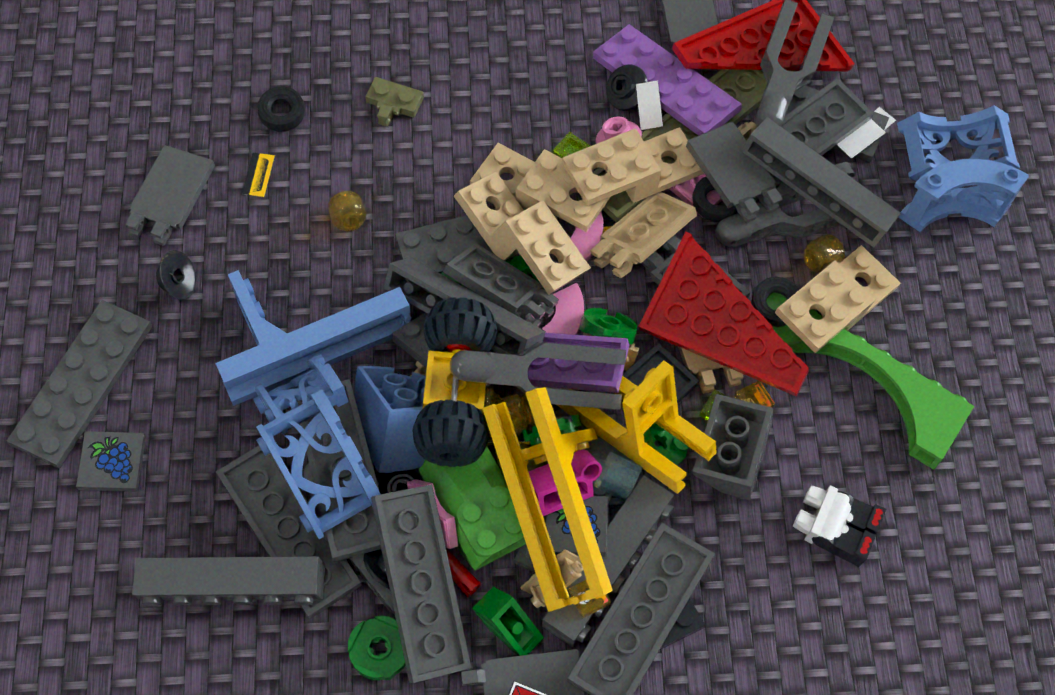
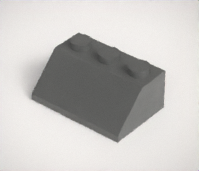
M716 394L704 433L716 441L717 453L710 461L698 454L692 474L721 493L750 500L771 430L774 408Z

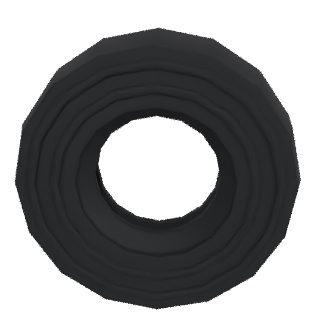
M285 86L267 90L261 95L257 104L258 116L263 125L277 132L296 128L302 122L305 115V105L300 94L293 88ZM279 102H286L291 106L290 112L284 116L274 115L271 109L273 105Z
M703 177L696 184L692 194L693 206L697 213L711 221H721L726 217L734 215L737 212L735 206L728 209L725 203L723 205H713L707 200L706 195L715 189L708 178Z
M769 277L756 286L752 293L751 304L764 316L771 326H786L775 314L776 310L767 305L766 298L771 293H780L788 300L800 289L787 278Z

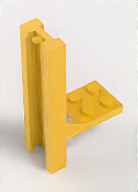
M664 360L656 368H652L647 372L644 381L639 386L622 376L619 392L614 394H622L627 429L598 408L557 405L569 415L578 414L580 422L588 429L594 428L599 437L677 494L685 487L682 479L686 476V472L644 441L643 434L654 422L708 461L717 453L715 440L679 416L673 366Z
M546 387L525 392L542 442L521 450L506 402L497 405L492 404L482 409L547 610L550 612L571 604L576 605L584 600L604 596L613 590L571 465L575 452L590 448L588 442L598 439L595 429L590 428L561 435ZM530 460H534L536 465L546 461L549 464L589 585V590L583 594L569 598L527 469V464Z

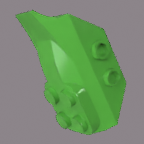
M487 446L477 461L466 466H440L427 460L424 461V464L419 468L423 481L433 483L440 505L447 513L455 517L458 540L457 548L474 571L526 544L503 471L500 470Z

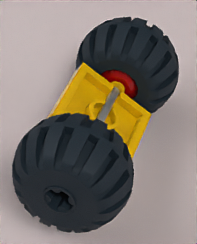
M452 297L435 304L427 314L424 322L425 341L430 350L428 351L423 408L417 415L412 432L414 445L423 459L440 466L461 467L477 461L485 451L489 440V429L482 409L484 408L486 383L456 379L450 371V361L455 353L462 350L490 352L497 337V326L491 310L482 302L467 299L466 297Z

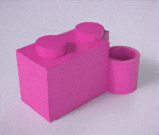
M578 450L573 455L571 465L582 499L585 500L594 496L593 481L600 476L602 466L587 450ZM549 464L529 471L542 515L545 516L563 509Z

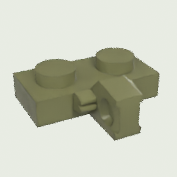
M375 77L365 98L366 103L375 105L379 109L377 114L378 124L388 127L394 114L398 116L403 114L415 118L424 99V92Z

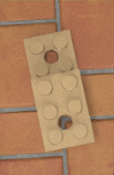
M680 127L647 141H643L635 128L562 158V164L586 206L625 190L631 201L635 203L704 174L686 148L688 140ZM670 156L674 158L675 162L668 164L663 162L661 158ZM602 168L607 173L603 176H598L592 170Z
M497 143L470 180V184L496 171L499 176L503 173H510L514 177L511 180L503 181L523 210L543 200L553 215L585 232L588 231L610 199L609 197L589 206H586L583 199L580 201L571 199L570 195L572 193L579 192L564 168L562 158L545 149L534 162Z
M497 171L459 190L454 195L492 252L504 261L520 253L548 295L586 273L591 268L546 203L542 200L532 207L523 210ZM486 201L491 202L495 210H491L487 206ZM549 253L557 257L558 263L551 260Z
M861 245L842 262L833 261L780 305L775 314L816 353L843 329L848 331L897 289L901 283ZM855 278H864L867 282V286H861L855 280ZM809 310H818L822 314V319L817 320L811 317Z

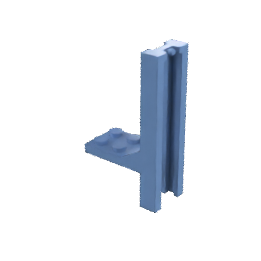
M239 270L228 274L236 300L257 346L215 364L233 406L256 397L255 386L260 383L268 392L310 371L307 361L318 354L324 357L325 364L329 363V365H332L391 340L394 331L410 322V306L401 288L398 287L290 333H286L265 320V314L259 301L257 302L254 296L255 293L249 279L243 280Z

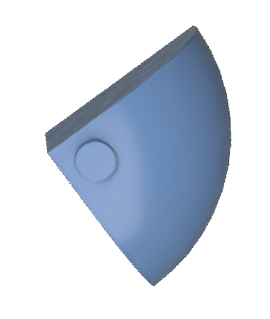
M357 366L354 397L373 465L379 473H393L394 471L411 470L421 467L425 459L419 455L414 445L412 429L417 415L423 408L426 376L412 372L411 376L394 373V368Z

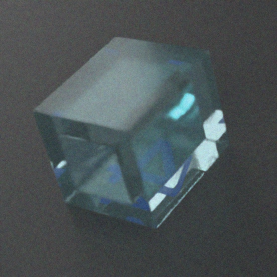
M609 452L605 460L600 458L598 461L602 466V472L593 486L626 501L633 490L642 466Z

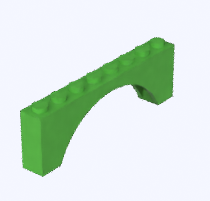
M771 293L766 299L767 305L773 310H777L786 301V298L780 293ZM815 309L809 310L811 317L817 320L822 319V316ZM787 325L781 327L772 326L774 331L792 348L794 353H814ZM845 329L816 352V354L841 359L860 368L888 392L904 420L908 434L909 455L933 470L943 460L974 408L961 395L951 393L943 388L939 382L924 377L912 366L902 364L892 358L888 352L875 348L867 343L863 337L853 335Z

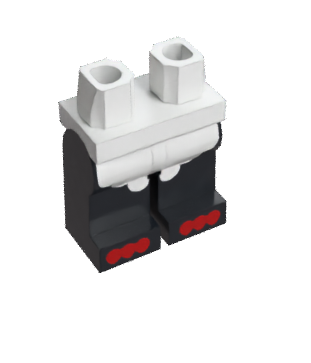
M811 485L803 503L816 508V513L812 515L801 509L794 521L793 527L806 534L805 541L811 544L814 543L820 548L860 567L868 558L876 538L875 534L880 528L887 509L877 504L874 506L854 499L847 493L838 491L837 488L831 485L827 490Z

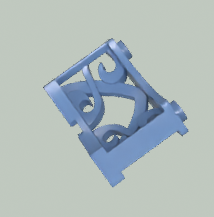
M994 105L976 113L960 116L961 121L947 122L946 117L930 116L917 112L898 122V131L904 134L911 171L908 173L909 179L917 181L933 168L951 162L939 153L945 149L951 139H956L966 148L977 149L969 159L989 160L991 157H998V150L988 148L1003 146L1005 156L994 161L1020 169L1008 124L1010 120L1008 114ZM998 128L1000 138L992 139L994 129ZM971 136H976L974 140H970L967 138ZM937 140H941V143L935 144Z
M962 159L947 162L928 171L916 181L914 186L918 190L912 202L900 212L901 214L898 218L919 232L930 223L945 218L948 214L961 213V216L984 221L995 227L1010 208L1011 203L1029 175L1015 167L992 160ZM977 185L969 188H959L963 186Z
M321 354L308 359L310 371L292 379L290 383L281 385L269 392L266 391L261 383L255 386L257 397L253 398L260 414L265 413L269 422L286 414L283 413V410L289 407L292 410L299 407L297 400H302L303 404L312 399L311 395L321 389L332 406L337 405V407H340L349 402L343 384L329 363L325 364V359ZM318 411L317 413H315V414L309 416L308 418H306V419H304V420L298 422V424H300V423L306 421L307 419H309V418H311V417L317 415V414L319 413V411ZM288 429L282 431V434L287 433Z
M322 389L312 394L310 401L264 426L262 424L256 426L261 435L260 438L256 439L265 456L271 453L304 514L299 516L308 533L314 530L318 539L323 538V533L371 506V497L381 495L372 476L361 460L363 459L351 437L347 436L339 416ZM319 411L305 429L298 424V422ZM291 426L295 427L301 434L299 440L291 435H284L289 440V446L287 448H280L273 436ZM316 433V436L321 440V436L324 433H328L331 436V443L327 446H322L313 439V436ZM309 444L322 453L331 454L342 451L344 457L338 461L332 472L333 487L316 484L302 477L303 461ZM293 456L291 474L281 457ZM342 470H349L351 478L346 481L342 479L345 487H340V472ZM298 487L314 494L308 503L304 500ZM355 496L354 498L343 503V497ZM329 497L336 498L338 507L317 518L315 506L323 503L325 504V511H327L331 504Z

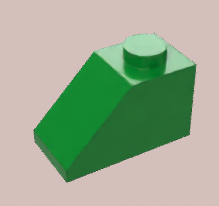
M492 587L472 608L486 627L517 656L528 655L544 638L511 595L495 587Z

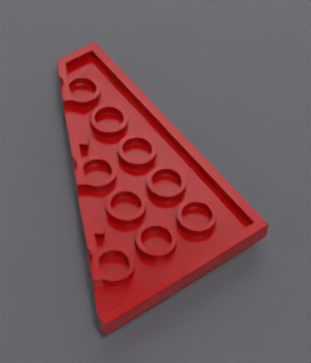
M772 0L679 40L673 44L672 50L686 69L762 70L760 63L785 0ZM791 0L798 4L778 57L781 67L788 71L800 70L803 59L811 45L810 39L820 20V17L807 0ZM829 31L816 71L848 72L855 63Z
M685 231L638 326L639 330L797 397L809 372L807 365L781 339L764 316L752 306L749 299L738 290L728 275L711 259L706 250L702 249L692 237V234Z

